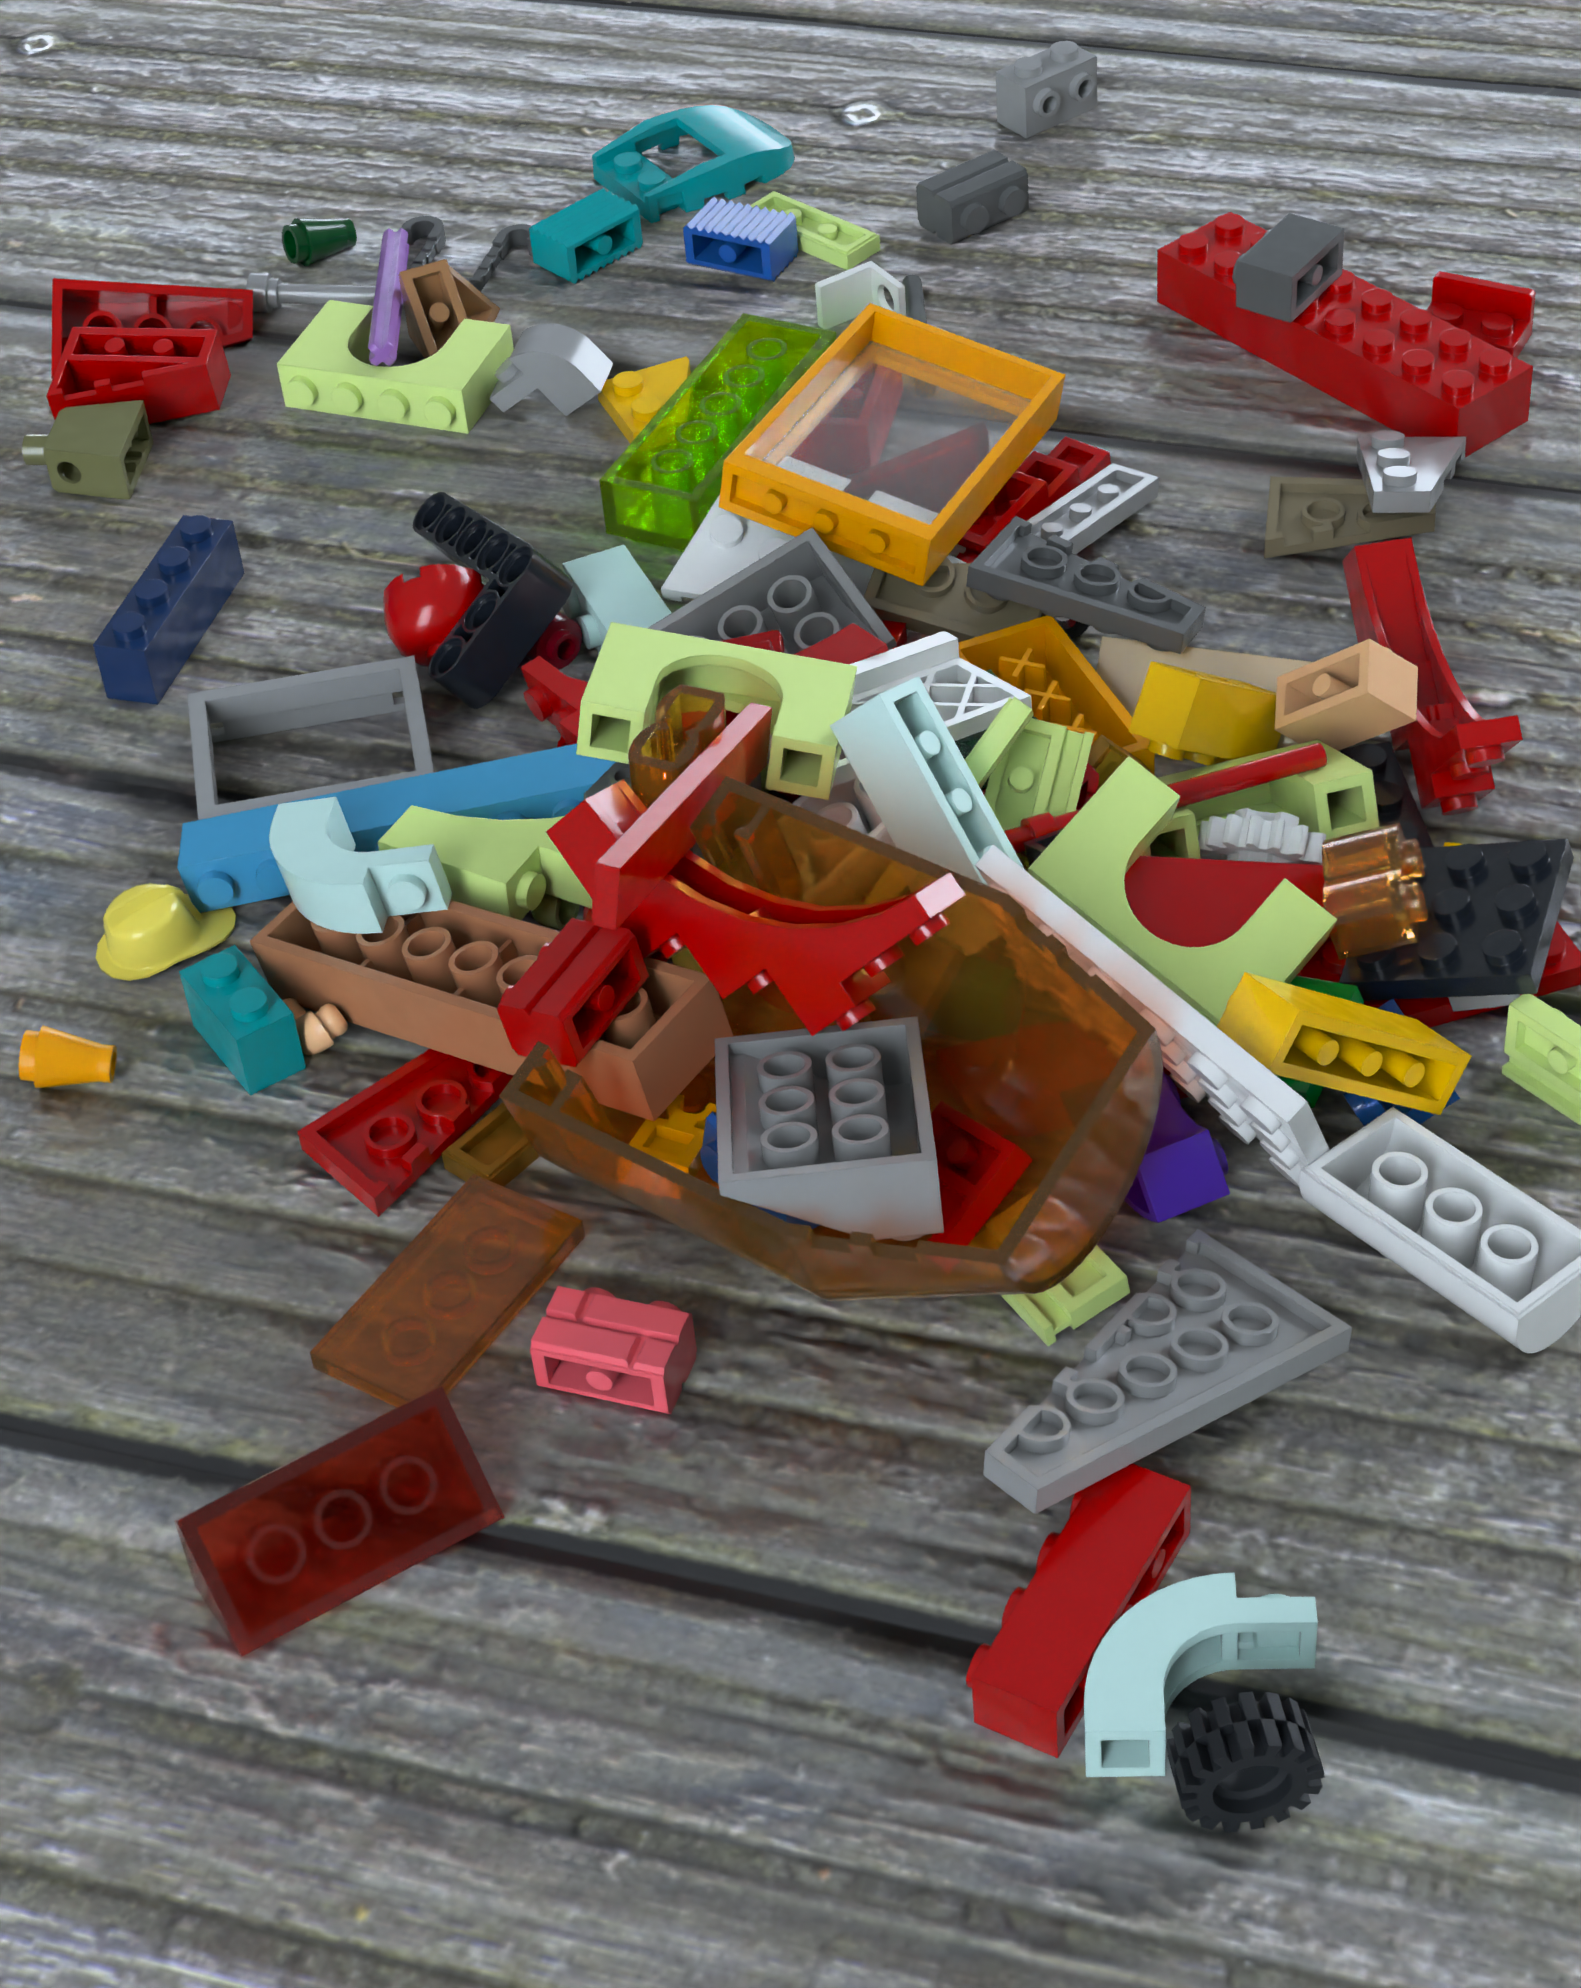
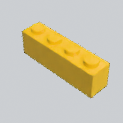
M1244 972L1236 990L1230 996L1226 1009L1217 1025V1028L1275 1075L1441 1115L1472 1057L1417 1019Z

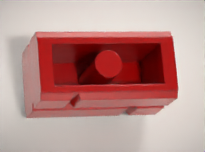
M571 918L552 942L543 945L536 961L519 981L505 990L496 1008L512 1049L520 1056L543 1060L547 1057L552 1063L576 1068L590 1051L593 1044L599 1040L649 977L636 936L627 928L619 927L615 931L604 927L600 928L593 925L591 921Z

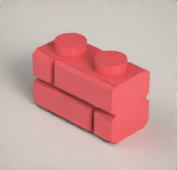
M557 1286L546 1309V1317H542L531 1339L530 1347L537 1386L671 1414L682 1391V1383L686 1382L697 1352L691 1313L683 1312L677 1306L665 1301H653L650 1304L616 1298L609 1291L597 1287L581 1291Z

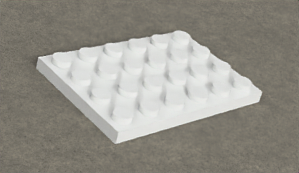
M993 844L975 864L988 884V887L982 894L1000 911L997 917L1013 932L1011 938L1026 952L1024 958L1049 981L1054 982L1059 976L1074 992L1071 997L1093 1018L1101 1022L1108 1014L1109 1020L1122 1032L1119 1035L1120 1038L1144 1060L1150 1062L1155 1055L1159 1056L1157 1059L1171 1072L1169 1077L1188 1097L1199 1103L1206 1095L1209 1098L1208 1102L1221 1114L1218 1117L1220 1122L1241 1141L1249 1145L1255 1137L1259 1139V1144L1271 1155L1268 1159L1269 1162L1284 1177L1299 1187L1300 1170L1330 1150L1307 1100Z

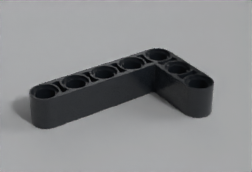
M438 492L430 496L420 506L413 520L414 531L459 566L474 569L481 575L482 581L486 585L432 656L428 666V674L470 708L479 709L487 705L497 695L564 606L571 594L573 580L527 542L445 492Z

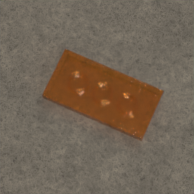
M473 1174L310 1351L313 1368L425 1421L585 1237L583 1220Z

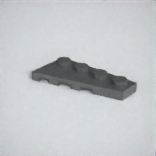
M1017 516L968 566L967 587L986 592L990 597L997 600H1011L1039 609L1043 614L1051 617H1065L1093 626L1095 630L1104 634H1118L1144 642L1152 649L1158 651H1172L1181 654L1203 627L1206 607L1146 578L1130 582L1121 577L1119 565L1103 557L1089 562L1072 553L1073 543L1055 534L1047 538V541L1031 534L1032 523Z

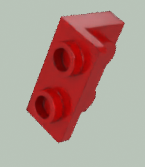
M1439 271L1433 278L1432 301L1426 310L1433 316L1459 329H1464L1471 335L1498 349L1505 350L1517 358L1532 335L1536 293L1533 289Z

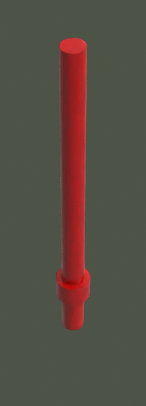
M1314 743L1168 784L1167 786L1180 795L1176 807L1180 808L1324 767L1327 764V755L1321 743ZM1081 809L1054 817L1049 812L1027 817L1021 820L1019 827L1008 829L1004 832L1016 854L1025 851L1024 842L1065 828Z

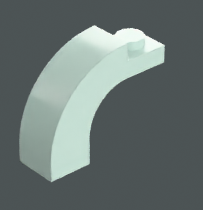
M337 797L278 804L270 827V848L294 905L311 922L338 932L372 934L383 933L388 916L448 910L453 893L434 844L371 852H355L356 844Z
M1235 1572L1199 1576L1174 1583L1147 1596L1127 1610L1112 1625L1101 1640L1087 1673L1084 1692L1086 1777L1165 1776V1717L1176 1696L1185 1687L1201 1677L1225 1670L1315 1668L1318 1625L1315 1597H1289L1282 1594H1268L1261 1597L1237 1598Z

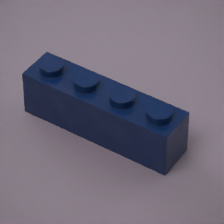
M183 515L93 644L107 698L159 704L245 574L232 520L209 518L204 515Z

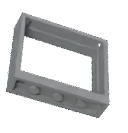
M414 655L187 694L198 820L435 772ZM403 691L404 697L393 698L392 693ZM406 710L416 771L218 805L212 743ZM223 722L224 727L211 729V723Z

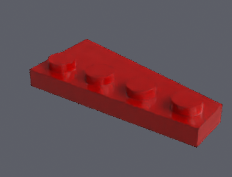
M428 1049L297 1131L301 1148L379 1217L519 1077Z

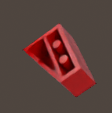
M72 327L46 397L54 420H56L59 411L66 407L143 400L148 422L151 424L220 410L231 373L218 330Z

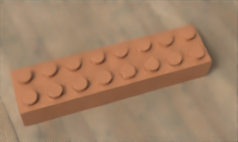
M453 900L450 901L448 910L388 916L383 933L372 934L344 933L316 925L304 917L292 901L250 940L268 984L282 1000L288 998L296 999L302 1007L314 1011H319L325 1004H334L347 1022L651 1121H655L715 1056V1038L733 1037L720 995L705 973L647 957L644 959L649 974L647 981L599 1040L593 1044L590 1051L576 1068L552 1063L547 1057L543 1060L520 1056L512 1049L496 1008L505 990L519 981L536 961L543 945L552 942L560 931Z

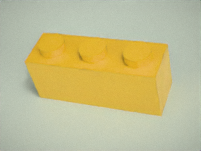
M1154 661L1150 662L1128 732L1150 739L1148 751L1179 761H1183V758L1207 766L1275 750L1281 733L1275 731V692L1243 681Z

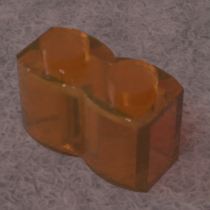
M683 684L675 687L659 702L655 712V723L642 730L633 740L628 753L631 789L647 809L727 727L724 693Z
M1395 823L1324 840L1322 843V865L1325 880L1323 904L1324 909L1337 918L1329 935L1339 960L1417 943L1418 922L1426 921L1428 916L1421 885L1419 882H1415V878L1425 875L1423 858L1416 838L1406 840L1400 823Z

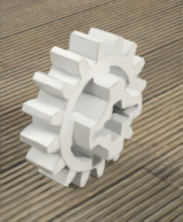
M1249 808L1239 809L1235 811V814H1227L1226 819L1210 816L1209 821L1201 822L1198 836L1202 859L1332 865L1335 842L1326 840V834L1308 832L1309 827L1298 825L1299 817L1285 812H1260Z

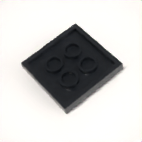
M1568 838L1382 850L1339 983L1357 986L1364 1001L1391 1000L1392 998L1418 999L1537 994L1574 859Z

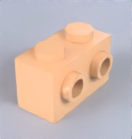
M1367 639L1277 677L1275 731L1299 744L1318 739L1339 751L1416 721L1418 667L1393 653L1389 648L1381 646L1371 639Z

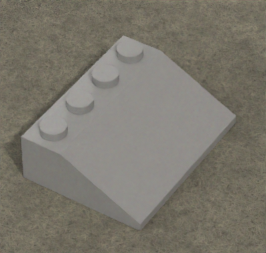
M813 527L648 627V629L715 641L779 630L784 640V653L795 654L824 640L851 623H855L886 643L888 650L897 646L894 637Z
M918 1016L855 1023L844 1032H842L838 1025L827 1026L814 1036H811L807 1029L715 1038L718 1184L721 1196L869 1240L892 1238L899 1241H910L926 1234L944 1233L937 1157Z

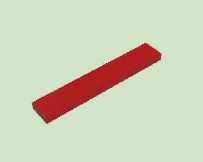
M752 702L746 706L595 863L592 902L593 925L616 931L767 766L772 707Z

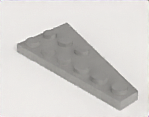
M1197 1229L1187 1239L1186 1251L1178 1260L1169 1258L1158 1269L1157 1282L1145 1293L1136 1292L1085 1346L1084 1359L1074 1369L1066 1366L1053 1379L1052 1392L1040 1405H1029L985 1451L983 1476L1031 1512L1037 1514L1349 1351L1352 1327L1203 1231Z

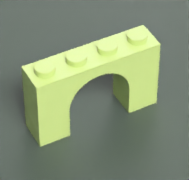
M329 300L277 363L285 407L469 434L492 401L489 398L498 382L495 373L501 364L511 356L514 347L510 325L464 318L444 346L432 356L403 366L383 367L370 365L368 342L373 306Z
M611 622L581 699L576 755L639 766L651 730L663 717L691 708H716L740 713L752 702L772 707L770 728L772 741L765 789L829 800L842 750L830 725L851 712L857 666Z
M1317 739L1158 777L1159 780L1168 785L1314 743H1321L1327 755V764L1324 767L1176 808L1172 820L1140 856L1201 859L1198 841L1201 822L1209 821L1210 816L1226 819L1227 814H1235V811L1244 808L1260 812H1285L1299 817L1298 825L1308 826V832L1326 834V840L1330 841L1378 831L1380 827L1372 770Z
M1128 756L1028 868V873L1217 1027L1226 1009L1227 1002L1236 990L1244 972L1290 984L1325 943L1337 918L1284 878L1239 931L1217 944L1204 947H1184L1166 942L1150 933L1137 920L1128 904L1124 878L1132 864L1172 820L1180 795Z

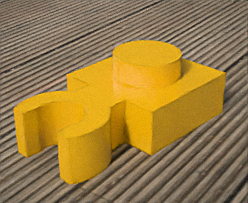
M679 1094L666 1108L665 1119L658 1117L655 1121L646 1119L624 1150L623 1172L649 1179L658 1185L674 1186L687 1190L703 1165L700 1150L703 1143L705 1122L712 1111L716 1113V1104L709 1102L705 1106L704 1111L695 1114L683 1111L684 1095Z

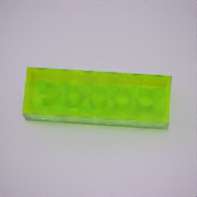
M743 313L599 480L606 534L684 552L720 495L724 460L836 340V331Z

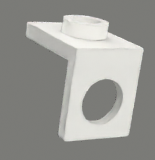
M873 261L815 284L818 326L824 330L856 318L869 303L906 316L904 285ZM884 286L889 290L893 298L894 310L890 308L885 299Z

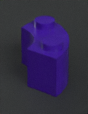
M1161 1065L1134 1066L1066 1093L1077 1124L1100 1167L1109 1163L1114 1165L1122 1179L1129 1186L1121 1190L1120 1196L1142 1217L1152 1222L1160 1223L1230 1194L1225 1175L1228 1174V1161L1223 1148L1215 1138L1211 1137L1209 1129L1197 1125L1182 1109L1177 1088L1172 1079L1167 1074H1164Z

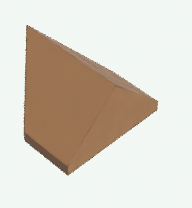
M447 259L399 272L398 276L408 334L425 359L438 352L444 346L464 318L494 322L500 311L496 304L448 264Z

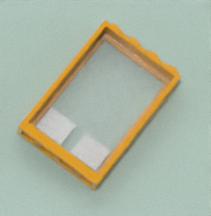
M869 303L724 460L719 508L794 537L813 527L830 551L917 585L924 586L1057 420L1065 374Z

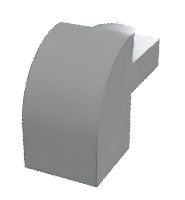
M538 324L522 332L511 356L497 369L495 376L498 378V382L489 399L504 413L538 388L565 416H568L601 392L613 363L590 339L577 330L559 324Z

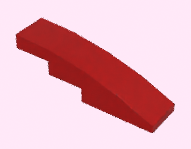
M1066 436L1048 455L1033 451L1022 462L957 544L981 553L1015 516L1026 521L1109 466L1111 464L1110 452Z

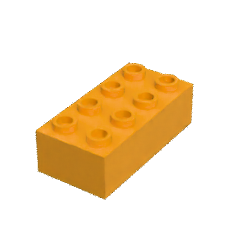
M1046 615L958 642L960 658L1031 695L1034 714L1032 718L1066 726V730L1082 734L1085 731L1094 733L1092 745L1102 734L1140 759L1150 770L1149 772L1155 776V753L1147 750L1150 739L1128 732L1133 717L1054 617ZM986 730L973 734L972 737L978 742Z

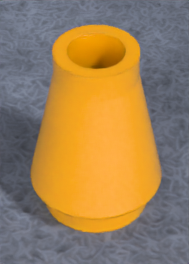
M45 1025L41 1027L40 1031L26 1030L19 1053L20 1080L34 1082L35 1088L93 1082L112 1083L117 1064L116 1045L101 1044Z

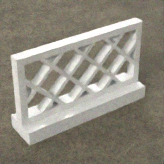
M946 631L849 664L857 666L851 712L876 695L919 676L954 741L986 730L1009 698L1013 699V697H1016L1032 709L1031 695L960 658L958 638ZM770 734V739H769V751H768V762H767V764H769V757H770V749H771V741H772V735H771V734ZM843 749L841 750L832 787L858 778Z

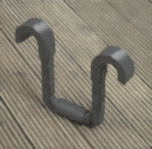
M419 216L406 221L402 225V228L408 233L407 243L409 245H413L420 238L428 237L427 242L409 269L431 263L435 255L439 254L445 246L444 225L442 220L437 217ZM516 224L502 229L493 240L490 251L474 273V276L465 279L479 291H482L500 261L505 259L512 248L527 246L529 255L533 257L529 234L531 225Z

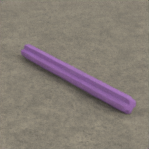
M388 228L382 236L368 349L370 350L369 361L375 366H378L381 362L390 366L397 358L403 306L398 275L399 272L407 270L409 254L408 233L403 228H400L397 232Z

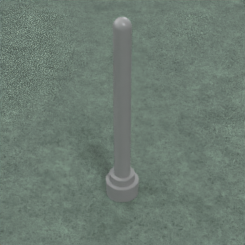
M250 273L246 289L253 290V312L271 313L273 308H281L282 303L326 304L329 300L373 306L376 286L282 283L280 278H273L271 273Z

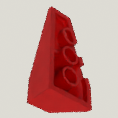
M53 278L51 379L54 377L72 327L218 330L223 348L252 341L253 290Z

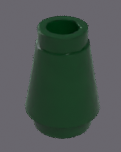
M295 218L290 225H285L282 229V244L288 260L293 264L301 263L304 266L313 264L349 247H354L357 241L355 226L349 218Z

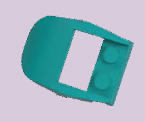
M719 105L688 107L646 119L592 155L594 179L614 195L617 194L619 199L623 197L625 201L629 200L632 205L636 203L640 215L650 223L660 221V214L677 207L686 213L701 209L705 205V198L724 193V196L729 200L746 194V183L752 180L767 183L789 170L795 160L792 143L786 136L750 114ZM689 134L717 154L718 157L703 162L685 173L672 178L645 158L642 152L657 145L661 150L679 145L680 136Z

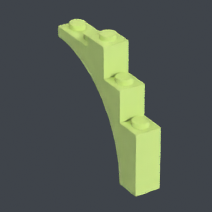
M768 764L761 771L762 798L770 791L765 789ZM411 805L378 841L379 851L434 844L453 893L451 900L518 920H522L530 910L538 907L544 893L592 909V898L546 833L548 829L564 816L542 819L498 820L456 816ZM735 841L715 861L713 866L720 869L738 853V845Z

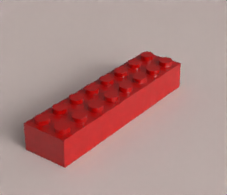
M1232 212L1222 214L1215 220L1190 233L1183 234L1173 242L1157 249L1158 303L1388 428L1403 433L1405 437H1466L1465 457L1528 421L1533 375L1532 365L1512 356L1505 350L1498 349L1484 342L1464 329H1459L1433 316L1429 311L1420 309L1394 296L1388 290L1381 289L1355 276L1348 270L1342 269V275L1291 323L1236 307V284H1234L1232 278L1235 263L1240 255L1246 253L1267 232V230L1245 220L1238 214Z

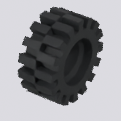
M1253 1692L1239 1693L1238 1703L1227 1705L1224 1696L1211 1701L1213 1711L1206 1713L1197 1707L1188 1713L1190 1724L1178 1722L1172 1729L1174 1738L1167 1739L1166 1748L1180 1804L1185 1811L1186 1817L1192 1822L1199 1819L1203 1828L1213 1830L1220 1822L1224 1832H1237L1242 1822H1249L1251 1830L1265 1828L1264 1818L1273 1816L1278 1823L1290 1818L1288 1807L1293 1806L1303 1810L1311 1803L1309 1794H1319L1323 1786L1320 1778H1325L1324 1769L1307 1714L1304 1709L1300 1710L1298 1702L1291 1698H1287L1281 1703L1279 1694L1266 1692L1260 1702H1256Z

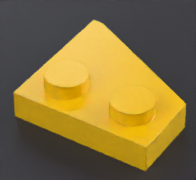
M685 356L638 371L621 372L615 375L614 378L607 379L601 392L597 394L598 401L635 451L683 436L685 425L684 412L687 411L688 403L687 384L691 381L689 359Z

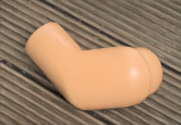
M288 998L283 1000L294 1014L304 1054H318L333 1046L334 1038L346 1033L348 1024L334 1004H325L314 1014L312 1011L306 1012L296 999Z

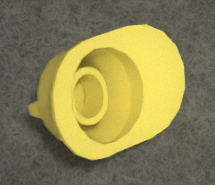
M148 883L136 885L120 893L106 909L103 917L105 933L97 944L96 960L101 971L114 979L131 981L148 978L178 962L210 950L224 942L234 931L236 914L232 907L200 913L191 903L188 894H184L180 888L168 884Z

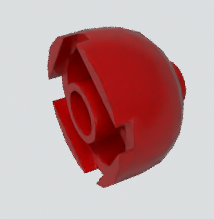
M431 564L419 567L420 577L404 582L403 574L395 577L384 589V622L388 636L402 656L414 655L417 664L429 666L431 658L485 586L482 584L481 575L474 569L454 564Z

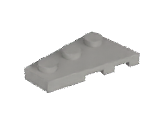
M1393 430L1376 431L1372 433V437H1357L1356 459L1372 512L1429 513L1443 492L1444 480L1453 477L1456 463H1462L1465 458L1466 437H1405L1403 433Z

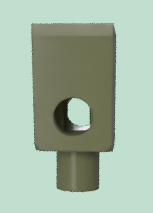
M135 400L74 406L60 410L49 434H26L22 443L24 462L26 465H47L52 488L57 492L115 499H131L154 444L144 401Z

